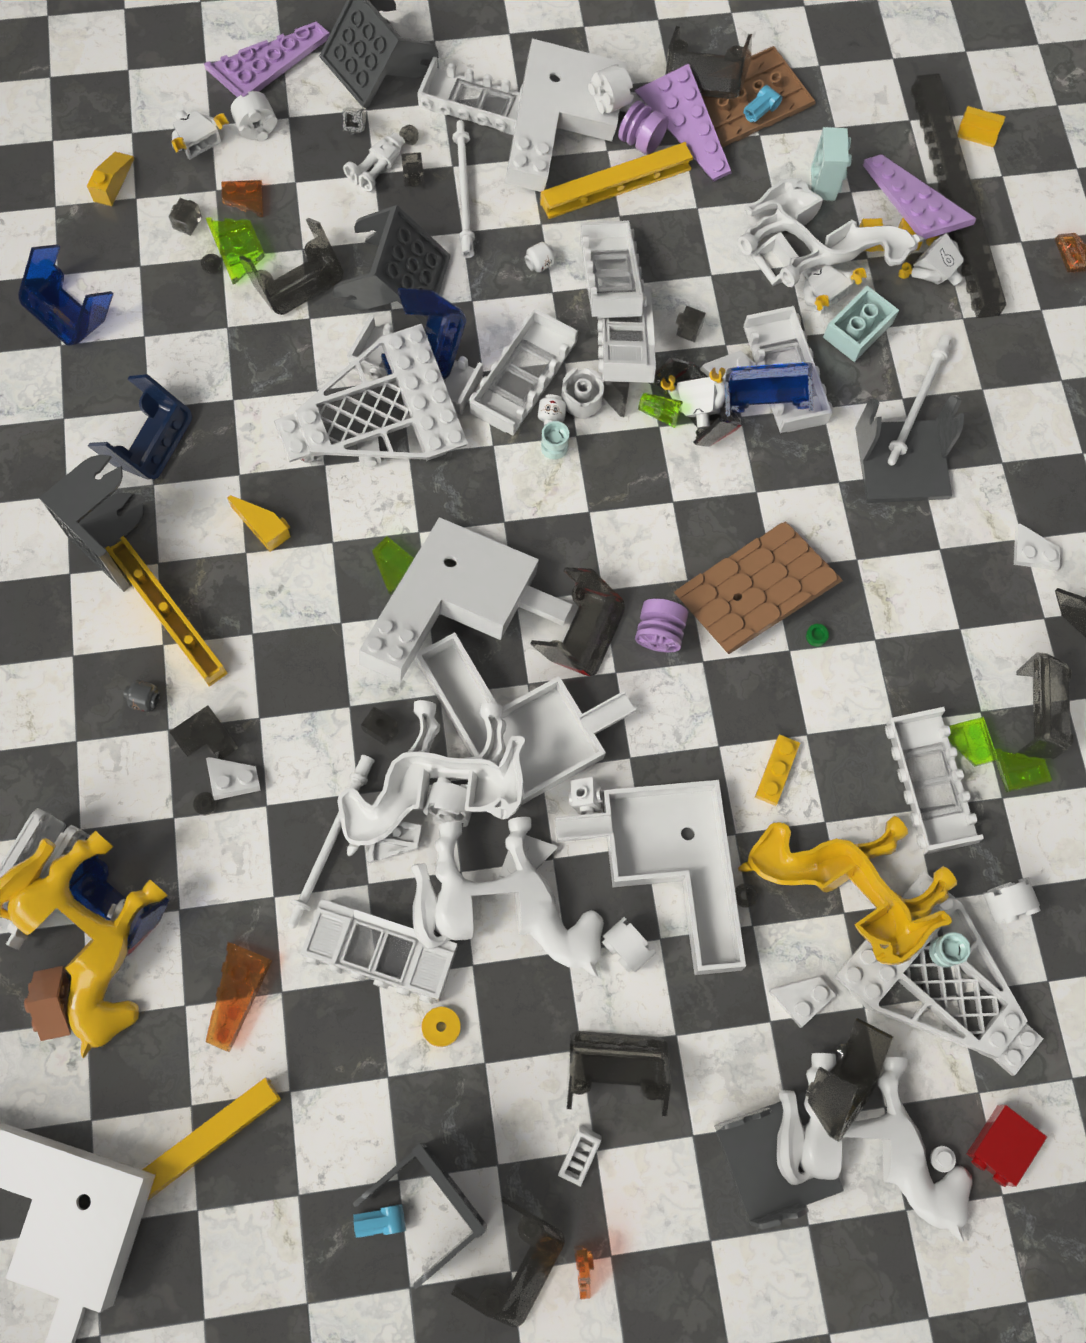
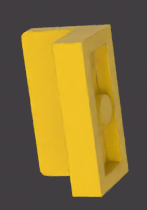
M967 106L957 137L994 147L1005 116Z

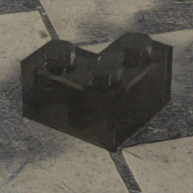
M208 705L169 731L187 757L205 744L221 760L238 749L232 737Z

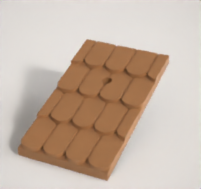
M774 46L696 80L722 148L736 140L738 142L765 127H770L787 117H792L816 104L813 97ZM765 85L770 86L783 97L776 110L773 112L769 110L756 122H749L743 113L744 108L757 97L759 91Z
M785 521L760 538L754 539L730 557L723 559L703 574L700 573L674 591V593L721 647L730 654L843 580Z

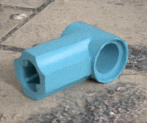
M765 85L759 91L757 97L744 108L743 113L749 122H756L769 110L771 112L776 110L783 97L770 86Z
M403 1204L382 1207L377 1211L353 1215L356 1238L406 1231Z

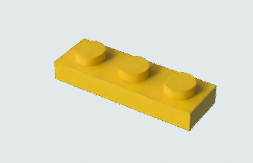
M780 734L778 735L755 798L774 806L778 804L800 742Z

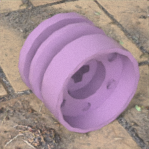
M636 101L624 116L618 137L619 140L627 142L630 146L636 143V149L648 155L653 153L662 141L668 127L669 118L659 111L651 113L652 109L650 106L645 105L641 101Z
M648 599L644 601L640 615L642 622L638 624V631L635 637L636 642L654 651L668 653L679 651L684 635L682 630L685 629L689 613L688 610L681 604L665 599Z

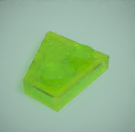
M386 536L372 550L387 591L391 595L396 590L414 558Z
M999 748L992 751L1006 793L1052 781L1045 759L1028 757L1021 753L1012 754L1004 752Z

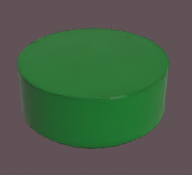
M813 624L806 632L807 642L814 647L823 646L829 638V631L822 624Z

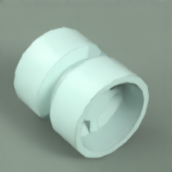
M560 421L549 422L542 429V453L549 459L557 460L564 457L568 451V427Z
M956 932L934 939L929 947V955L932 961L940 967H952L965 962L971 951L968 940L962 934Z

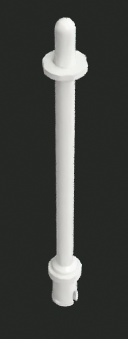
M458 120L457 132L453 134L452 138L454 143L458 144L463 229L459 234V240L462 247V257L471 258L474 256L473 241L475 240V234L470 231L465 146L469 142L470 136L464 129V122Z
M942 335L937 347L932 351L933 361L898 439L890 442L889 449L892 452L888 459L889 465H895L899 455H904L907 452L908 447L905 444L941 362L946 361L949 356L948 351L953 343V339L949 335Z
M361 755L354 773L350 774V788L357 791L361 786L367 784V776L375 762L374 759L366 755ZM338 812L299 899L291 900V904L295 905L288 921V927L291 929L296 928L304 910H311V907L307 905L308 900L342 828L340 812Z

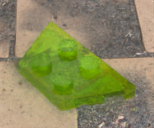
M207 217L208 227L231 282L236 284L265 257L250 220H234L230 218H224V221H213L212 217Z

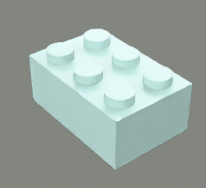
M823 127L811 165V191L819 195L823 200H836L837 194L841 193L842 180L846 179L847 167L851 165L852 155L848 152L851 145V137H848V128Z
M866 286L828 324L823 338L855 362L893 324L899 309L869 286Z

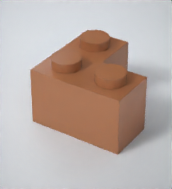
M64 966L35 971L32 982L28 985L29 994L28 998L24 1000L26 1012L31 1014L32 1028L34 1032L38 1033L40 1041L71 1035L72 1029L67 1015V998L70 983Z

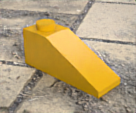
M115 151L94 170L87 184L94 202L113 206L134 161L133 156Z
M232 495L227 497L231 508L269 552L291 537L288 531L290 526L283 517L279 519L274 512Z

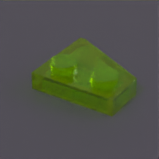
M643 393L639 401L638 410L675 428L679 422L683 402Z
M984 717L949 726L951 734L948 736L949 742L974 767L998 760Z

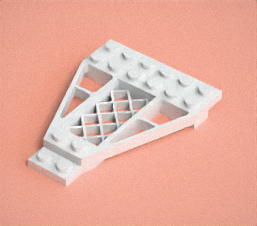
M422 324L382 336L295 410V413L274 420L289 462L307 456L324 455L423 459L428 461L468 444ZM379 346H382L392 374L373 381H367L360 362ZM353 368L357 369L362 384L324 396V393ZM383 386L380 394L371 391V389ZM386 386L397 391L394 401L382 396ZM363 392L360 401L350 397ZM366 393L378 398L374 408L362 403ZM399 394H401L405 406L396 402ZM343 399L339 408L330 404ZM346 400L357 405L354 414L342 410ZM380 400L391 405L388 414L376 409ZM323 406L319 413L317 407ZM325 407L337 412L333 421L322 417ZM359 407L371 411L368 421L356 416ZM393 407L405 411L402 421L390 416ZM340 413L351 418L347 428L335 423ZM374 413L385 418L381 428L370 423ZM407 413H408L409 419H406V420H405V417H406V415H407ZM353 420L365 425L361 435L350 430ZM387 420L394 422V424L385 426ZM323 422L331 425L328 433L326 432ZM413 425L423 453L393 452L387 434ZM333 427L345 432L341 442L329 436ZM367 427L374 429V431L365 433ZM347 433L352 436H355L353 438L345 440ZM382 436L388 452L347 450L345 448Z
M925 871L922 872L902 895V898L912 899L920 896L928 890L933 882V878ZM949 892L948 899L941 904L935 905L929 915L939 911H945L949 916L954 911L958 913L973 940L970 945V954L977 947L1000 990L973 968L967 960L961 964L954 965L956 980H944L943 967L935 963H926L924 950H929L930 946L926 945L938 938L937 933L940 928L936 929L928 937L923 947L910 960L900 965L881 964L875 958L871 943L865 939L834 976L852 992L850 995L868 1011H874L977 1051L981 1055L992 1058L1011 1076L1017 1074L1044 1039L1026 1024L1028 1020L962 903ZM919 955L920 964H911ZM921 967L923 981H912L910 968ZM926 967H938L939 980L928 981ZM960 970L971 979H961ZM896 981L922 1002L911 1018L879 1006V1002ZM945 983H956L958 997H947ZM962 983H973L974 996L963 997ZM918 984H923V989H924V991H923L921 988H919L917 985H918ZM928 984H940L941 997L931 998ZM979 986L990 996H980ZM981 999H992L993 1013H982ZM958 1000L960 1014L950 1015L947 1001ZM964 1000H975L977 1014L965 1013ZM935 1001H942V1007ZM928 1007L961 1038L920 1023L917 1019ZM994 1016L984 1028L983 1017ZM961 1017V1024L955 1018ZM966 1017H977L979 1031H968Z

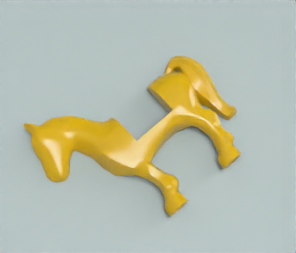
M893 816L886 822L885 833L873 842L854 844L847 840L833 839L823 842L811 850L796 853L790 852L789 840L791 831L789 826L780 822L772 823L751 849L748 862L738 867L740 872L755 871L763 879L777 884L816 885L823 892H830L850 879L877 908L857 922L855 928L871 943L875 958L881 964L900 965L910 960L923 947L928 937L936 929L952 923L951 917L945 911L929 915L935 905L941 904L948 899V891L957 885L954 874L948 868L942 866L933 873V882L923 894L912 899H904L888 887L871 863L870 859L894 853L897 841L902 840L908 835V829L904 822L896 816Z
M94 831L87 840L79 839L76 841L70 852L54 860L50 866L49 875L45 878L39 877L44 865L56 847L47 838H43L40 841L38 849L32 856L11 867L0 877V918L11 920L24 934L29 935L57 908L92 938L65 967L72 977L67 1015L72 1031L81 1039L82 1058L86 1057L91 1048L105 1045L114 1036L135 1024L138 1020L139 1007L137 1003L129 1000L112 1003L104 1001V996L109 982L119 971L127 955L128 935L136 914L148 904L162 902L168 896L152 880H149L142 890L131 891L128 894L121 913L114 921L103 918L76 901L69 888L70 879L76 868L88 858L96 854H106L113 848L97 831ZM8 901V910H5L3 904Z

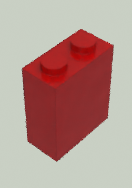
M997 1105L966 1154L972 1158L971 1162L982 1171L986 1169L993 1174L992 1179L1003 1187H1016L1044 1144L1047 1136L1007 1105Z

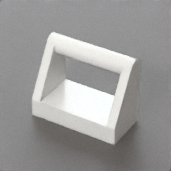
M781 232L772 236L751 254L772 286L782 283L780 274L775 276L762 255L773 250L784 267L789 266L791 258L799 257Z

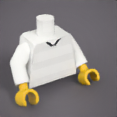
M184 110L178 111L175 115L177 121L173 123L175 131L172 132V147L176 153L184 149L190 160L219 144L221 139L218 129L221 130L223 125L229 124L225 114L220 113L213 118L202 115L199 111H193L188 115Z
M947 233L942 236L938 235L926 239V244L929 247L913 264L914 268L911 267L910 263L905 262L898 273L902 279L908 278L911 274L912 277L935 284H940L948 279L955 286L963 279V276L956 270L963 262L958 243L951 240Z
M825 265L818 271L814 267L806 269L802 272L807 277L803 287L805 304L815 307L821 315L849 295L854 281L857 285L862 283V278L867 277L865 269L857 268L853 272H846L833 268L830 265Z
M722 367L719 369V374L713 368L709 373L710 377L678 382L677 386H674L675 377L673 375H670L668 378L671 383H667L665 378L661 381V387L668 390L680 411L685 416L696 417L697 428L710 427L709 415L718 414L728 396L726 382L722 378L725 374V369Z

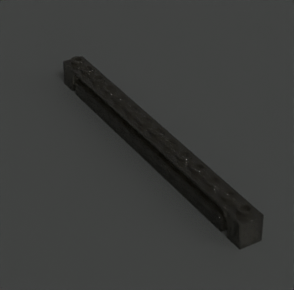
M940 74L919 75L911 86V95L915 99V110L919 113L920 127L924 131V142L928 145L929 159L932 160L934 166L933 174L937 177L938 191L948 200L976 218L974 225L952 231V240L958 243L960 254L963 257L961 273L962 276H965L966 291L971 297V308L975 312L976 319L1000 316L1007 304Z

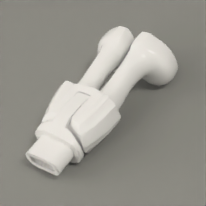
M392 133L390 136H385L384 139L374 144L369 149V155L360 165L357 166L353 162H347L343 166V170L348 179L355 185L359 183L364 191H371L375 187V179L384 168L390 169L395 163L398 154L402 150L401 146L405 143L404 138L396 133ZM376 162V165L372 168V170L370 172H367V170Z

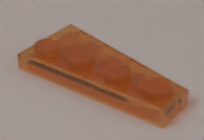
M228 942L226 948L228 952L221 970L223 973L221 983L216 992L217 1001L215 1009L212 1010L205 1042L230 1052L272 960Z

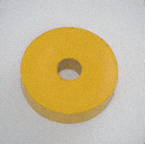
M447 1007L431 1009L422 1021L423 1036L431 1045L436 1047L451 1045L457 1040L461 1031L459 1017L453 1010ZM440 1022L446 1024V1029L442 1032L437 1030V1025Z

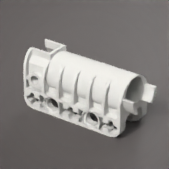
M37 808L28 818L0 864V877L11 867L32 856L38 849L40 841L43 838H47L56 847L44 865L39 877L45 878L49 875L50 866L54 860L70 852L76 841L88 839L90 835L73 825H70L64 831L66 828L64 822ZM8 901L3 904L5 910H8ZM0 918V927L11 933L6 945L19 950L29 936L21 932L11 920Z

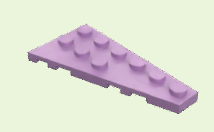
M313 22L295 29L292 34L284 36V34L278 35L276 40L271 42L267 40L239 50L236 55L230 57L227 55L222 56L220 61L214 63L206 62L204 66L210 74L236 97L240 95L244 97L249 95L248 92L250 91L259 92L326 42L330 34L318 22Z
M689 64L635 90V93L646 105L651 107L653 112L659 111L669 118L667 127L669 132L678 142H686L693 158L713 182L732 173Z
M882 154L864 159V168L917 235L928 239L975 224L976 218Z

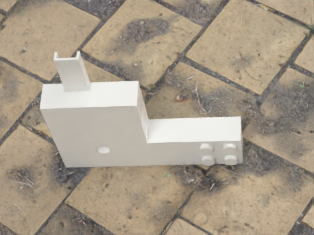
M532 39L505 177L506 184L539 192L545 189L556 128L612 142L617 128L619 111L627 112L636 101H641L645 105L646 103L636 93L630 91V95H633L631 104L610 113L602 114L597 108L594 95H591L589 92L588 84L591 83L595 72L615 64H619V68L624 67L626 69V62ZM556 75L560 78V81L553 82L550 80V76Z
M439 517L359 649V665L401 682L439 614L501 640L518 607L563 626L573 604L530 587L537 572L539 559ZM453 559L457 564L454 567H447L444 561Z
M453 633L419 651L416 654V662L471 757L478 756L483 751L487 741V728L485 720L480 716V705L485 702L496 703L456 633ZM560 676L503 706L501 718L506 721V731L503 734L505 747L507 748L512 736H521L525 739V743L520 751V767L523 775L524 792L521 805L604 759L606 752L595 734L637 710L627 697L626 690L582 714Z
M719 780L604 790V813L555 817L557 842L607 838L612 887L682 881L694 975L742 971L746 967ZM684 828L692 829L694 838L691 840L683 839L681 831Z
M0 1122V1188L33 1199L6 1279L60 1298L45 1343H75L86 1308L100 1313L114 1305L155 1174ZM82 1194H87L91 1199V1205L86 1210L82 1209L78 1203L79 1197Z

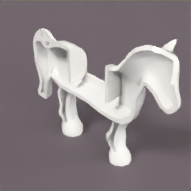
M790 178L784 179L772 186L758 201L745 205V211L751 217L769 209H777L774 215L764 217L756 225L749 227L745 234L739 237L738 245L744 254L750 255L756 251L759 241L769 234L788 231L797 236L812 253L791 258L789 266L781 269L780 278L787 287H793L798 283L799 275L806 269L819 265L849 262L864 250L877 245H882L885 251L884 260L888 266L900 265L904 263L908 255L918 248V242L924 241L925 238L917 234L910 235L907 230L892 226L858 227L857 222L850 220L828 234L824 245L804 227L818 213L823 199L810 191L807 183L803 182L802 179Z
M423 700L414 701V713L420 719L419 736L408 752L401 754L391 762L385 776L383 790L375 803L370 805L365 802L359 792L353 788L345 789L338 796L337 802L342 830L349 842L347 855L352 856L360 845H371L384 839L394 831L411 810L422 809L427 800L430 778L468 780L465 811H487L500 819H508L516 813L521 806L524 796L520 751L525 743V739L521 736H512L507 748L505 747L503 734L506 731V721L501 718L503 706L496 703H481L480 716L485 720L487 728L486 745L478 756L460 759L429 753L432 742L440 731V724L434 717L436 714V704Z
M516 817L508 820L510 835L506 838L505 845L514 860L516 871L495 881L480 883L465 879L455 864L454 848L456 840L462 835V823L455 821L439 825L440 838L435 841L438 860L434 873L442 883L440 892L438 894L435 892L425 863L414 864L411 867L417 882L412 906L414 933L425 947L429 949L437 948L449 940L472 939L473 909L471 896L514 893L519 935L531 934L553 960L574 969L582 967L591 975L598 976L595 964L601 956L603 918L597 912L590 910L583 913L578 922L567 930L558 915L555 897L548 882L532 865L525 851L526 833L531 829L530 817ZM434 930H436L441 936H435Z
M812 1053V1067L806 1073L809 1085L804 1102L806 1111L810 1115L808 1124L803 1126L801 1123L795 1092L789 1090L779 1092V1098L783 1106V1117L777 1135V1166L783 1177L791 1185H798L812 1178L835 1180L839 1177L842 1166V1137L882 1139L884 1182L897 1184L919 1217L935 1227L949 1229L958 1240L964 1242L962 1227L968 1221L969 1195L973 1179L967 1169L958 1165L949 1171L942 1180L933 1183L927 1168L926 1149L920 1131L909 1117L899 1096V1080L901 1074L907 1068V1058L883 1057L884 1071L878 1078V1086L886 1102V1114L881 1117L860 1121H843L836 1117L831 1110L826 1095V1083L831 1069L836 1065V1054ZM799 1165H800L801 1169H802L803 1171H805V1172H799V1171H798Z

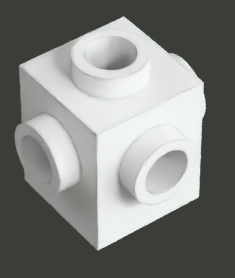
M593 777L571 780L570 806L581 815L601 811V803L604 801L601 785Z

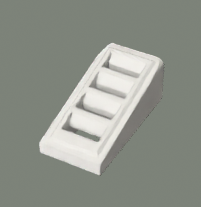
M579 1125L558 1176L581 1187L601 1143V1135ZM583 1137L593 1142L592 1146L581 1141L580 1138ZM578 1146L588 1151V1156L575 1150ZM572 1156L584 1161V1165L571 1160ZM568 1165L581 1171L580 1175L567 1170Z

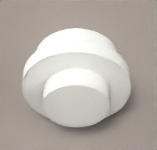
M938 1146L932 1150L930 1161L937 1171L949 1172L955 1166L956 1157L950 1148Z

